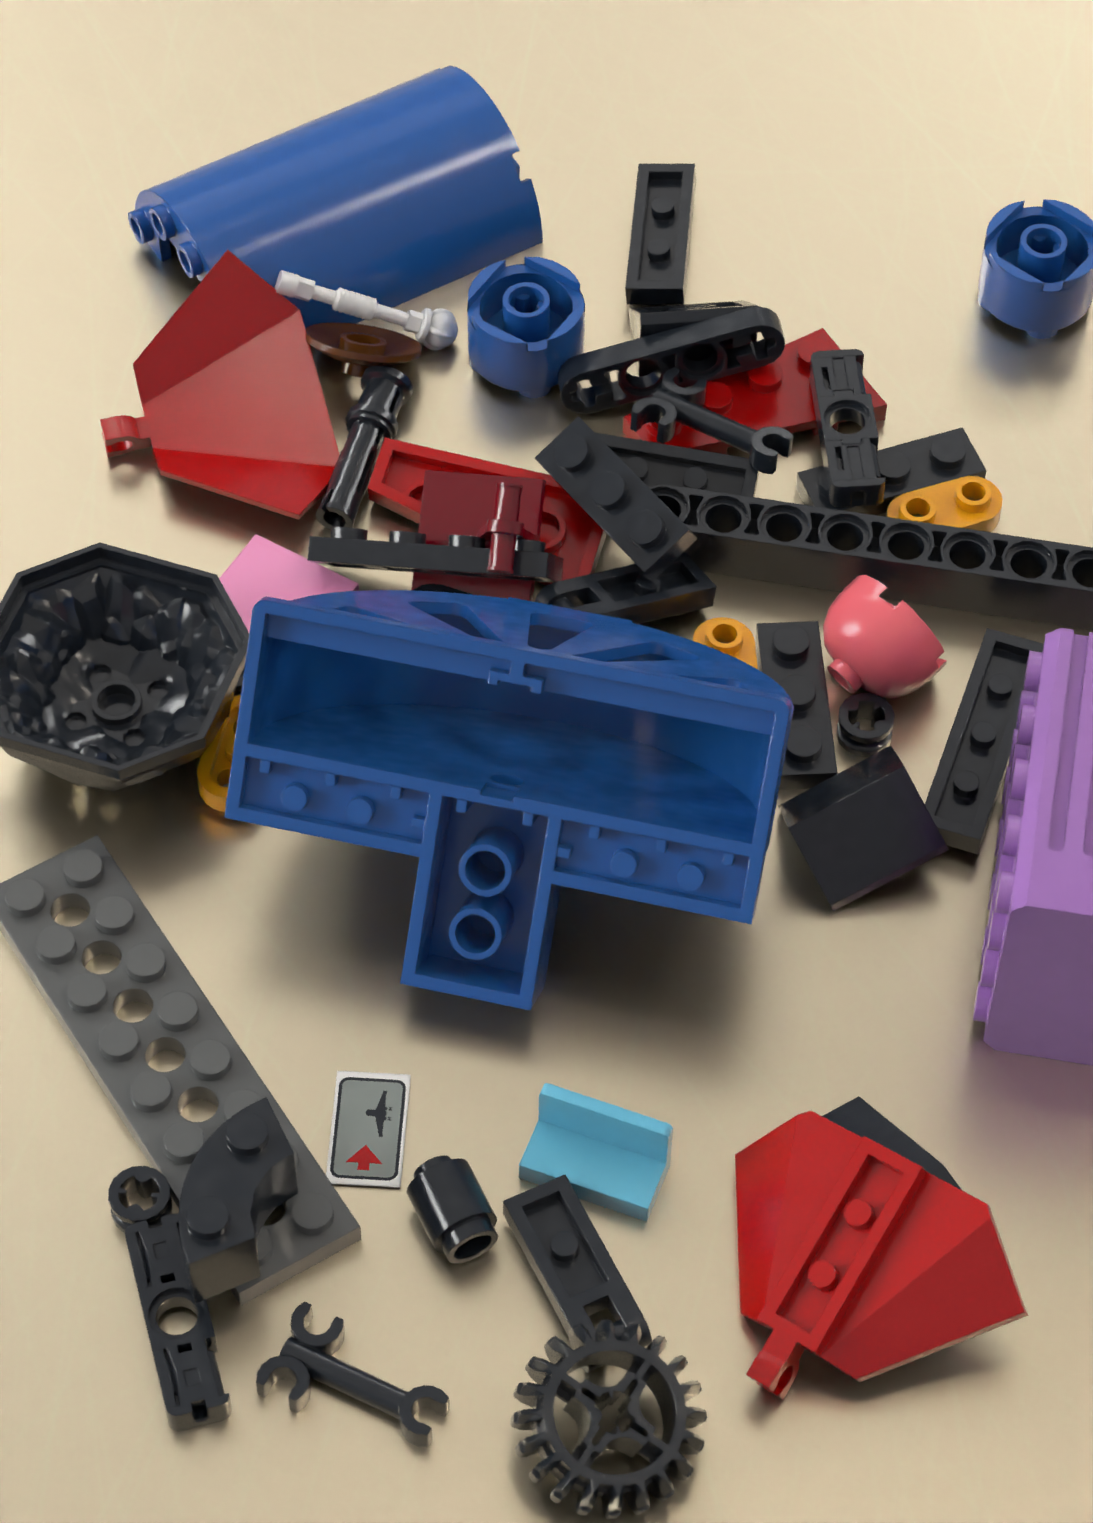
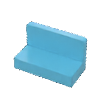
M545 1083L539 1094L538 1122L519 1163V1178L541 1185L566 1174L579 1199L647 1222L671 1164L673 1127L666 1122Z

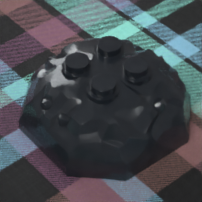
M101 542L16 573L0 602V747L11 757L50 772L77 786L85 785L111 791H117L161 776L167 770L191 762L201 756L214 741L225 719L229 717L237 683L245 667L249 632L218 576Z

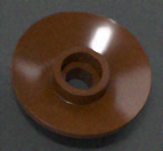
M328 322L313 324L305 329L306 342L321 353L342 361L341 371L354 377L362 378L365 370L371 366L400 365L415 360L421 355L422 346L418 341L407 335L380 327L355 323Z

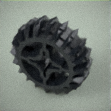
M610 1319L601 1320L596 1329L595 1342L583 1324L574 1325L569 1331L571 1348L563 1340L553 1336L544 1345L549 1361L543 1358L532 1357L525 1366L528 1375L536 1383L521 1382L514 1390L513 1396L519 1402L533 1408L517 1411L510 1419L513 1428L533 1431L532 1436L526 1437L515 1447L519 1457H528L539 1453L542 1459L529 1473L530 1479L537 1483L542 1481L551 1472L560 1482L552 1489L550 1499L560 1503L569 1494L571 1489L579 1492L576 1512L583 1516H586L592 1510L597 1497L602 1499V1508L607 1519H616L621 1514L623 1495L630 1509L636 1515L642 1514L649 1509L650 1498L648 1491L657 1499L663 1502L666 1501L675 1492L669 1476L685 1481L693 1472L690 1462L682 1454L697 1455L704 1447L705 1442L703 1439L685 1429L700 1426L707 1420L706 1410L699 1407H686L685 1403L701 1392V1383L698 1381L679 1383L676 1376L688 1365L686 1357L680 1355L667 1365L658 1356L666 1348L667 1340L665 1337L658 1335L647 1348L638 1345L642 1334L639 1324L631 1323L626 1328L622 1339L616 1340L615 1327ZM597 1364L612 1365L627 1370L622 1380L612 1387H600L587 1379L579 1383L568 1375L579 1368ZM646 1385L652 1391L660 1407L663 1421L662 1440L653 1435L656 1427L643 1417L639 1408V1398ZM625 1393L626 1397L617 1410L619 1412L615 1421L617 1426L610 1433L606 1432L593 1445L592 1439L600 1429L598 1424L602 1418L601 1411L607 1405L612 1406ZM555 1396L565 1402L563 1410L576 1421L579 1429V1439L572 1451V1455L563 1445L554 1421ZM606 1450H618L631 1458L637 1453L651 1463L639 1471L621 1475L606 1474L590 1469L594 1460L601 1452Z

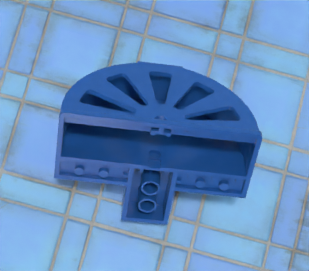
M413 590L347 591L307 596L290 601L266 596L258 601L252 610L224 818L419 857L400 984L531 1011L545 986L561 886L752 924L755 917L766 851L771 838L794 706L791 697L783 687L753 666L714 648L661 630L632 623V620L512 597L507 599L449 592Z

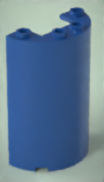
M451 65L425 73L143 190L136 198L135 210L128 213L131 230L140 244L148 243L160 261L163 262L172 258L171 241L177 250L178 259L185 273L190 278L197 276L200 282L223 254L229 250L274 289L279 272L284 270L313 280L315 285L335 291L338 288H343L376 298L378 304L391 308L543 242L542 223L536 193L530 178L520 181V165L512 157V154L519 152L520 149L508 124L480 84L462 69ZM284 296L301 311L305 329L310 325L318 323L341 322L356 324L366 320L335 311L332 305L311 299L308 302Z

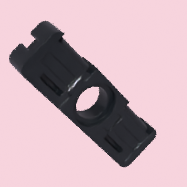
M858 349L817 351L811 355L809 379L829 501L832 506L838 508L851 507L852 500L863 499L864 506L880 505L884 501L886 478H881L877 458L879 439L872 397L871 394H866L864 384V354ZM846 420L858 423L863 429L853 434H842L831 426L836 422Z
M179 1213L162 1216V1226L149 1229L147 1221L130 1224L125 1230V1238L168 1423L173 1430L183 1431L223 1421L231 1415L232 1408L229 1393H224L215 1352H218L207 1301L205 1299L195 1303L189 1288L179 1232ZM183 1306L196 1313L198 1319L195 1326L184 1334L171 1335L165 1333L158 1326L161 1315L170 1308Z

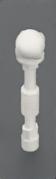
M281 270L278 274L275 285L276 293L308 302L313 299L332 305L335 311L360 317L368 321L372 318H377L403 326V330L415 333L416 341L423 342L424 346L428 349H444L457 338L458 325L456 318L447 309L439 308L432 311V309L426 307L421 313L413 310L404 312L378 304L376 298H371L357 292L355 293L343 288H338L335 291L315 285L313 280Z

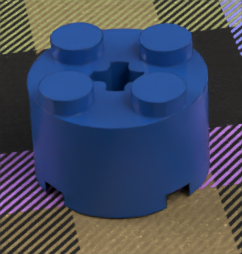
M1044 199L1042 207L1024 208V200L1002 208L993 216L988 224L978 280V302L982 308L990 311L991 314L1002 322L1025 330L1033 338L1048 339L1055 336L1058 329L1078 321L1084 316L1091 305L1093 298V220L1078 208L1061 201Z
M525 257V264L507 267L506 260H502L483 269L475 277L468 290L467 328L468 354L471 368L491 383L518 391L524 397L540 398L547 395L551 387L559 384L558 372L561 365L567 359L584 353L585 302L576 276L563 265L541 257Z

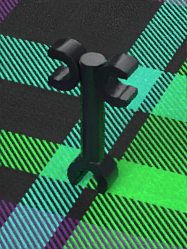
M676 367L667 370L663 374L662 388L658 389L653 397L638 400L632 407L630 430L637 432L646 423H658L657 441L663 444L674 437L676 422L749 453L751 466L764 474H774L778 454L788 458L792 453L794 436L788 430L773 426L755 430L704 408L707 381L700 379L692 387H679L681 369Z
M304 1301L297 1306L291 1316L292 1337L286 1340L280 1355L264 1362L257 1372L256 1386L258 1395L265 1398L275 1382L282 1379L291 1380L296 1385L288 1397L289 1408L291 1411L298 1413L310 1400L311 1377L399 1419L402 1434L410 1443L416 1446L429 1447L432 1442V1428L425 1423L418 1422L414 1415L421 1410L429 1409L437 1414L446 1416L449 1411V1397L446 1393L435 1386L427 1385L413 1388L408 1392L331 1356L340 1349L344 1342V1320L336 1316L326 1332L318 1335L311 1334L306 1328L310 1325L313 1318L312 1305Z

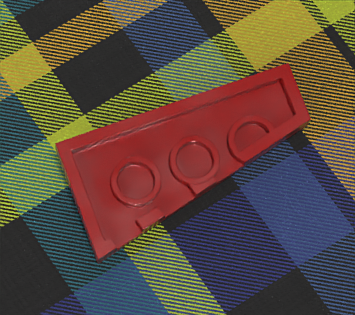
M821 328L785 344L782 355L766 366L708 381L703 407L755 430L773 426L781 427L790 433L811 429L814 436L819 435L809 379L811 355L817 351L841 349L828 333ZM863 376L866 394H871L875 420L876 422L883 421L886 418L887 404ZM631 414L623 417V433L627 438L660 443L657 441L658 423H646L635 432L630 430ZM846 420L836 422L831 427L838 431V423L845 422ZM676 422L674 437L670 441L663 443L727 454L728 447H732Z

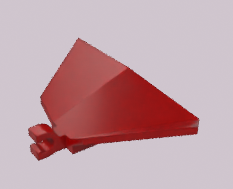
M227 250L134 361L133 370L143 417L134 418L132 416L120 415L100 419L107 457H115L151 447L155 463H157L160 475L299 520L326 493L329 480L340 455L310 344L306 342V330L301 311L283 295L276 293V289Z
M811 1110L794 1116L735 1154L740 1313L744 1317L773 1330L746 1375L756 1381L759 1386L781 1399L785 1398L797 1376L799 1359L805 1349L858 1382H863L1028 1316L990 1206L928 1173L922 1166L865 1136L862 1138Z

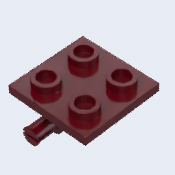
M425 470L418 533L427 534L426 544L448 546L449 535L486 538L485 548L490 549L487 571L513 574L516 539L540 540L546 481L533 478ZM413 573L412 590L421 585L435 583L473 595L507 599L512 597L533 601L535 581Z

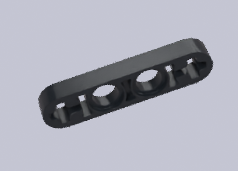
M760 306L750 307L576 355L567 359L561 365L558 372L561 401L566 408L575 413H595L643 398L653 397L654 393L662 388L663 374L674 367L681 369L679 387L686 388L695 385L700 379L708 382L766 366L777 360L785 348L781 321L778 315L769 308ZM761 332L764 339L752 341L750 335ZM731 339L733 349L726 351L724 340ZM705 344L715 349L713 354L704 360L693 361L684 357L685 352L695 345ZM648 360L658 365L651 374L646 376H633L627 372V369L637 361ZM616 370L617 381L611 382L610 372ZM582 380H589V383L592 386L589 388H582L579 382Z

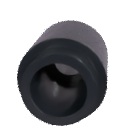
M442 1155L427 1160L415 1170L413 1174L414 1179L407 1187V1195L434 1249L437 1252L445 1253L448 1261L451 1263L467 1262L487 1252L498 1239V1234L494 1228L497 1217L468 1161L460 1158L451 1159L449 1156Z

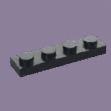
M331 527L330 537H309L307 561L329 567L551 583L562 581L564 559L545 552L546 543L542 541L516 539L513 564L514 573L500 574L487 571L490 549L485 548L486 538L449 535L448 546L426 544L427 534L390 531L389 541L367 540L368 530L350 527Z
M989 628L986 629L925 802L927 810L948 846L975 854L979 853L1005 777L1006 768L1009 765L1013 732L1016 729L1021 692L1024 690L1029 651L1042 652L1043 643Z

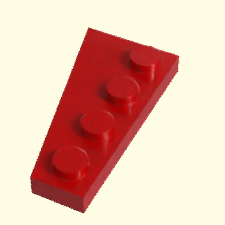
M384 438L367 487L370 501L419 524L425 470L543 479L546 481L539 541L546 543L545 552L564 559L562 580L595 573L607 534L550 475ZM539 582L545 586L551 584V582Z

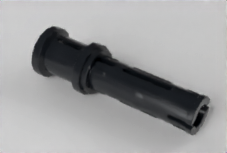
M378 365L371 366L365 370L360 380L363 391L358 404L352 406L346 415L347 440L329 480L326 493L316 511V518L319 523L330 530L331 527H353L359 505L368 487L384 438L394 439L397 435L398 422L396 418L401 406L407 404L413 393V384L404 373L393 367Z

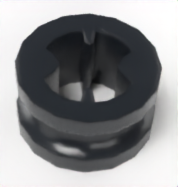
M871 693L854 694L845 699L839 708L836 736L839 744L846 751L863 757L872 756L887 748L892 740L895 719L892 706L886 699ZM857 720H871V727H874V730H860V722H857Z
M133 1166L121 1171L112 1180L108 1189L111 1216L115 1225L124 1233L130 1224L147 1221L149 1229L162 1226L161 1217L172 1214L170 1186L166 1177L157 1169L148 1166ZM136 1192L144 1199L152 1197L153 1206L146 1210H143L138 1204L130 1206L128 1197Z

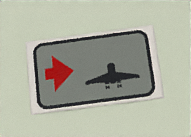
M337 1071L326 1176L332 1184L400 1188L411 1075Z

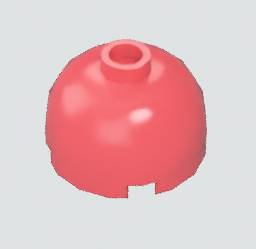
M867 575L857 576L838 595L828 609L823 624L824 646L833 662L827 669L836 682L849 693L854 694L861 688L867 693L876 694L882 698H899L917 691L946 665L947 660L939 658L945 651L928 625L906 602L902 600L894 606L883 600L879 595L887 587Z

